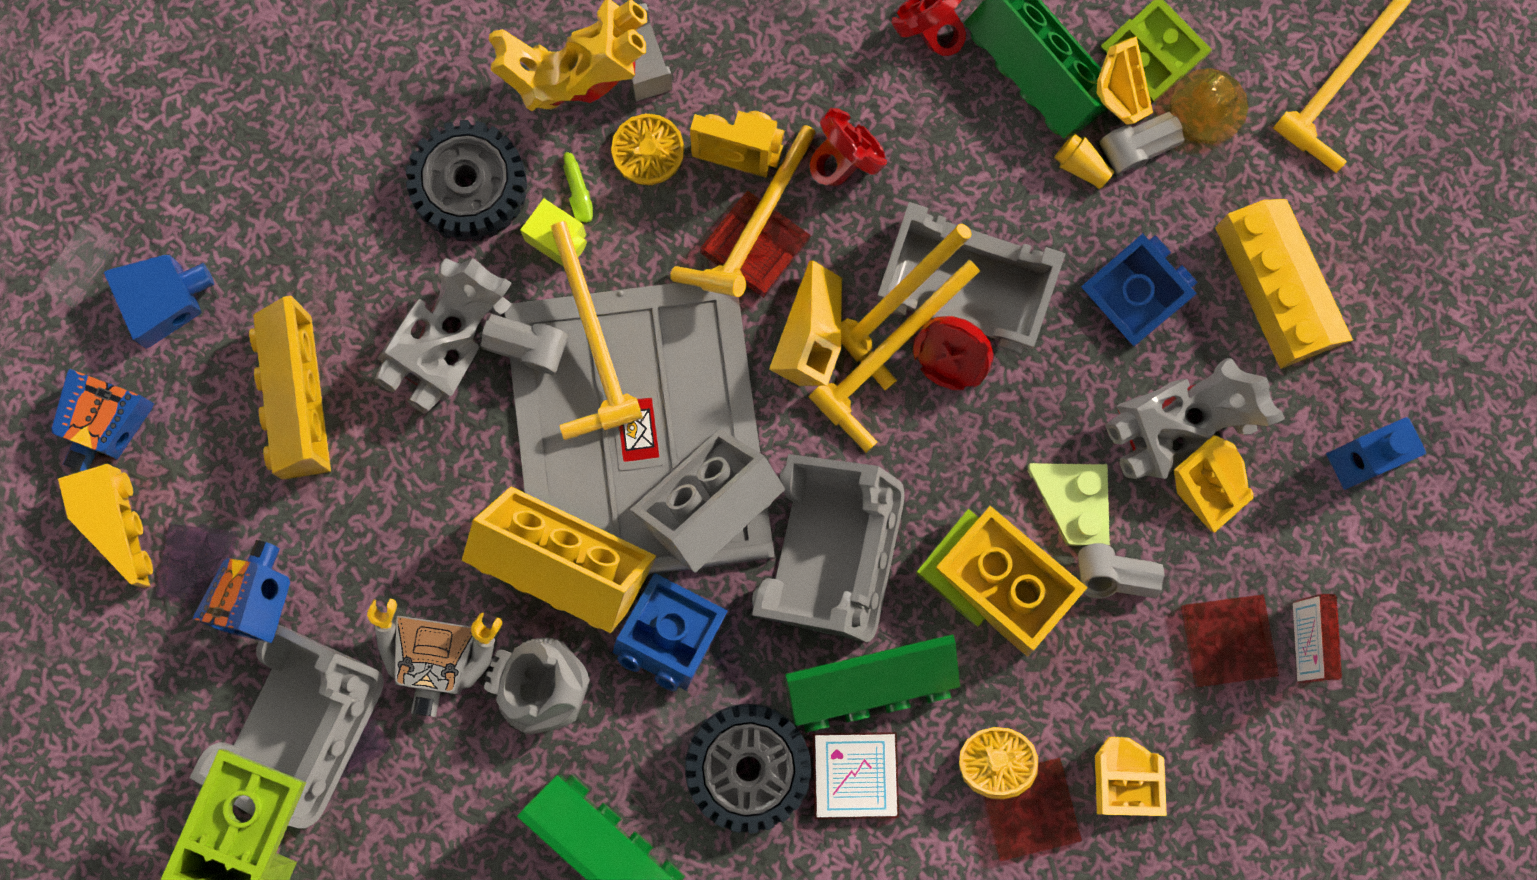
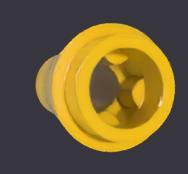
M1075 133L1064 143L1054 157L1061 163L1059 166L1061 169L1093 184L1098 189H1101L1114 174V170L1107 165L1085 136L1081 139Z

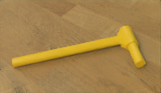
M1392 0L1300 113L1297 111H1286L1273 127L1276 132L1301 151H1308L1335 173L1347 161L1316 138V127L1312 122L1409 5L1411 0Z
M804 125L800 129L724 266L719 265L705 271L675 266L671 271V280L673 282L698 286L704 291L740 297L744 293L746 280L740 268L816 135L812 127Z
M562 221L551 225L552 233L607 400L602 402L600 408L597 409L598 413L559 425L563 439L567 440L601 428L605 431L642 419L643 416L637 398L627 393L622 394L567 223Z
M958 224L859 323L849 318L841 322V344L856 362L860 361L862 363L873 352L872 339L869 335L971 237V230L966 225ZM884 364L872 374L885 391L897 382L896 378Z
M970 259L838 386L834 383H828V386H818L808 396L834 425L837 426L839 424L865 453L877 441L850 414L852 411L851 400L848 397L980 272L979 268Z

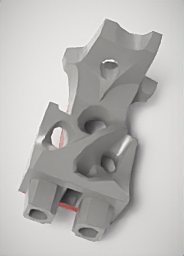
M447 258L442 261L438 273L441 279L440 294L431 311L425 308L424 301L418 299L377 358L382 364L375 377V383L388 391L394 392L405 377L417 385L407 402L423 414L427 413L438 401L443 402L454 394L480 347L473 341V338L482 318L487 313L500 316L508 311L512 305L503 297L512 283L505 278H500L490 273L473 258L463 263H456ZM446 318H458L461 321L460 329L455 333H447L443 330L442 322ZM422 320L425 322L419 339H415L411 335V329L416 321ZM449 350H456L459 355L458 361L454 366L448 365L444 360Z
M1227 358L1217 365L1212 375L1195 385L1190 386L1188 379H1180L1170 382L1154 392L1117 405L1119 415L1105 426L1114 444L1122 445L1130 441L1133 452L1121 457L1119 462L1123 474L1133 479L1144 476L1168 478L1169 474L1209 440L1216 431L1233 426L1238 434H1253L1258 431L1256 425L1269 426L1284 420L1283 412L1274 405L1270 398V386L1267 377L1241 371L1232 358ZM1192 408H1197L1202 412L1203 417L1198 424H1192L1188 421L1187 413ZM1181 437L1183 439L1182 446L1174 451L1172 449L1173 441Z

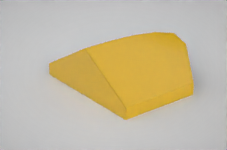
M1137 36L1109 47L1097 80L1096 93L1102 104L1126 125L1134 124L1153 113Z
M1213 435L1174 469L1177 494L1211 532L1215 533L1253 499V491L1251 488H1248L1244 460L1235 444Z
M1108 737L1095 755L1097 814L1166 816L1164 758L1157 753L1149 752L1130 738Z

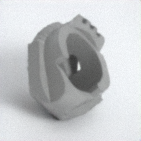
M542 637L523 642L520 646L514 648L513 653L497 650L486 672L484 689L497 695L496 702L499 705V710L511 726L520 732L532 735L560 729L576 721L590 679L584 665L563 641Z

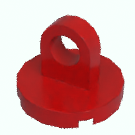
M907 0L896 12L899 18L893 17L891 21L900 37L920 34L928 48L942 56H951L957 53L963 47L966 40L964 25L954 11L962 0ZM950 25L953 29L952 41L945 46H940L937 41L938 31L941 27Z
M830 108L821 117L819 123L827 139L814 152L810 161V173L813 179L820 184L828 186L842 184L857 168L875 175L887 164V160L884 159L886 157L885 151L877 139L864 126L860 124L856 127L852 126L848 122L851 118L850 115L838 108ZM833 155L837 160V168L834 174L827 176L824 171V164L827 158Z
M954 316L936 317L926 322L914 339L913 355L915 361L918 358L919 363L922 365L920 370L928 379L941 387L951 390H964L965 387L971 386L974 388L983 382L992 368L994 353L991 343L982 330L968 320Z

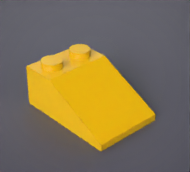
M991 506L936 567L937 571L1001 635L1027 657L1088 588Z

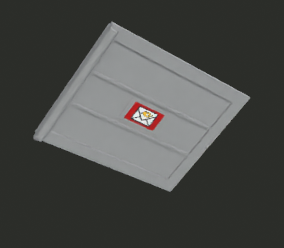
M682 283L591 293L592 303L622 394L627 393L637 398L643 418L605 431L601 428L567 440L563 439L559 425L598 413L597 409L600 408L604 400H607L574 297L567 296L511 303L512 305L505 312L506 319L534 326L536 323L548 325L569 335L555 375L533 370L524 366L521 361L510 358L525 493L656 555L648 575L690 570L670 554L635 517L630 509L719 429L760 453L739 297L704 291L701 287ZM768 507L759 513L737 536L732 538L701 568L775 558Z

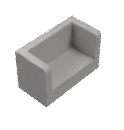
M646 3L639 6L647 12V23L637 29V32L643 36L646 42V54L636 60L635 76L633 79H628L636 101L673 90L672 74L669 67L665 66L650 23L649 9Z

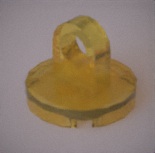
M1210 68L1195 70L1182 78L1172 91L1169 111L1179 119L1183 127V136L1188 140L1199 144L1215 145L1233 138L1245 123L1249 107L1247 95L1240 83L1228 73Z

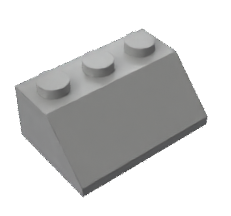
M719 429L630 510L674 558L696 573L759 513L769 507L785 488L764 455Z

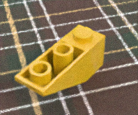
M813 260L808 262L769 370L798 386H828L841 350L842 278Z
M104 464L58 478L67 518L131 585L141 588L150 587L148 575L153 573V566L148 553L141 551L138 536L143 534V526L138 514L135 511L131 512L128 497L133 495V487L128 475L125 472L122 473L116 467Z

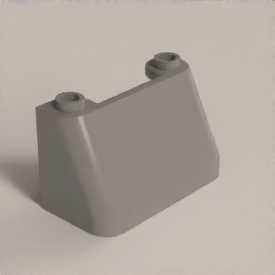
M909 202L877 298L882 300L957 225L946 222V217L938 216L937 221L934 222L932 221L934 217L927 214V207ZM971 230V237L893 312L900 315H905L907 310L915 312L970 259L979 268L980 272L932 318L954 316L968 320L980 328L985 336L1000 340L998 347L1021 354L1023 348L1032 349L1035 346L1066 253L1046 247L1044 252L1033 250L1032 254H1030V245L1023 244L1019 246Z
M788 454L786 466L781 470L779 480L785 488V496L793 501L776 578H766L762 581L761 585L755 588L752 597L754 607L752 615L782 624L870 642L878 628L904 505L903 484L879 466Z
M278 624L272 643L258 641L256 647L257 658L262 664L272 668L235 744L218 742L209 746L200 756L190 779L203 786L218 750L225 749L305 781L307 783L288 826L308 828L317 822L323 814L381 695L384 679L378 670ZM243 795L235 801V806L252 816L254 815L255 804L250 797Z

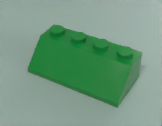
M983 0L965 20L964 24L971 31L970 36L974 43L990 53L996 60V68L1004 76L1011 78L1020 88L1022 98L1042 113L1045 117V124L1056 135H1061L1065 139L1074 133L1077 134L1108 110L1096 93L1097 80L1101 68L1042 0Z
M953 634L788 673L783 677L793 723L795 726L804 725L805 733L830 727L828 719L844 715L846 723L869 718V709L885 705L886 713L911 708L909 699L921 696L926 697L927 704L952 698L950 689L960 687L956 643Z
M561 774L556 775L517 815L525 825L586 880H683L686 877L669 860L666 859L661 865L649 853L654 847L638 832L634 831L630 836L617 825L622 818L604 802L599 807L594 805L586 797L590 791L589 788L573 774L567 779Z

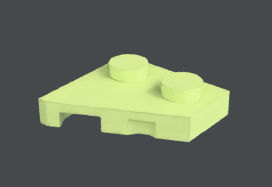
M1030 463L1028 465V473L1031 478L1033 477L1047 510L1058 525L1057 529L1066 546H1087L1094 543L1110 545L1107 464Z

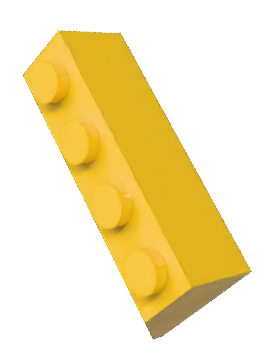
M1287 199L1262 200L1230 212L1220 221L1215 229L1280 369L1353 341Z
M285 296L253 314L255 328L249 330L251 347L254 352H258L259 367L254 368V379L258 391L263 393L264 406L259 407V420L262 429L267 431L269 446H265L263 450L264 461L269 471L272 470V474L282 480L331 472L312 317L292 296Z
M511 486L473 519L461 561L475 567L481 573L492 575L512 585L518 591L529 593L549 603L557 610L566 611L586 621L594 628L603 629L611 633L628 613L654 564L656 555Z

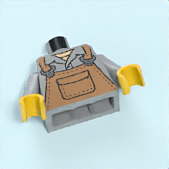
M373 599L368 609L367 617L375 625L378 650L388 675L395 679L396 685L416 688L411 710L412 714L436 717L440 692L460 695L462 689L470 688L490 666L495 643L494 637L502 626L500 618L497 617L492 628L484 626L482 622L484 613L478 615L471 627L397 616L395 622L393 617L397 610L396 601L389 599L387 612L384 613L377 609L376 600Z

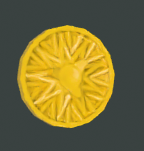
M645 113L633 116L619 126L612 139L611 153L615 167L623 177L636 184L654 185L665 182L676 174L683 162L685 146L681 132L670 120L660 115Z
M992 727L980 730L967 739L960 750L959 769L964 782L974 792L987 798L1007 799L1019 796L1031 787L1038 772V755L1034 745L1023 734L1010 728Z

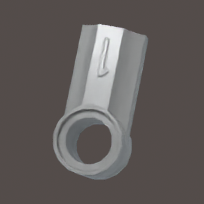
M1167 112L1133 128L1131 125L1122 126L1104 136L1099 141V144L1115 175L1122 177L1123 171L1132 167L1135 170L1141 168L1149 159L1180 146L1185 139L1182 132L1183 127L1177 116Z
M491 314L489 320L485 323L480 346L483 350L519 360L524 366L533 370L555 375L569 335L548 325L536 323L534 326H530Z
M1103 543L1087 545L1078 553L1080 581L1088 587L1083 592L1088 597L1102 599L1119 592L1157 599L1162 591V583L1165 576L1163 564L1115 556L1114 549Z

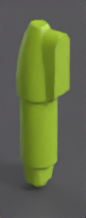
M566 152L563 156L565 162L563 169L572 194L569 201L575 219L579 222L587 223L592 221L593 217L592 201L590 200L589 191L586 189L578 162L572 153Z

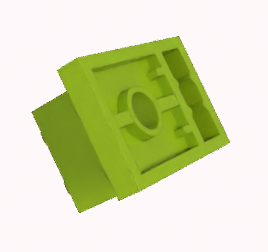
M219 749L161 880H290L297 861L276 852L307 782L228 750ZM243 795L250 797L255 804L254 815L247 822L239 821L233 813L235 801Z

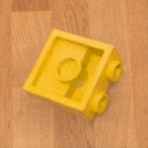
M738 110L734 125L728 124L727 120L717 115L708 114L703 117L695 114L690 127L692 157L767 178L770 166L778 167L783 150L782 141L785 131L777 129V121L771 120L767 114L759 111H749L746 113Z

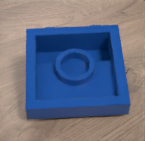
M1143 233L1081 286L1134 347L1195 297L1197 293L1192 287L1198 283L1183 265L1175 269L1167 261L1166 257L1171 252L1156 235L1149 240Z
M654 573L618 635L612 653L618 655V662L628 670L638 672L643 668L655 674V681L661 687L670 691H676L680 687L687 691L728 610Z

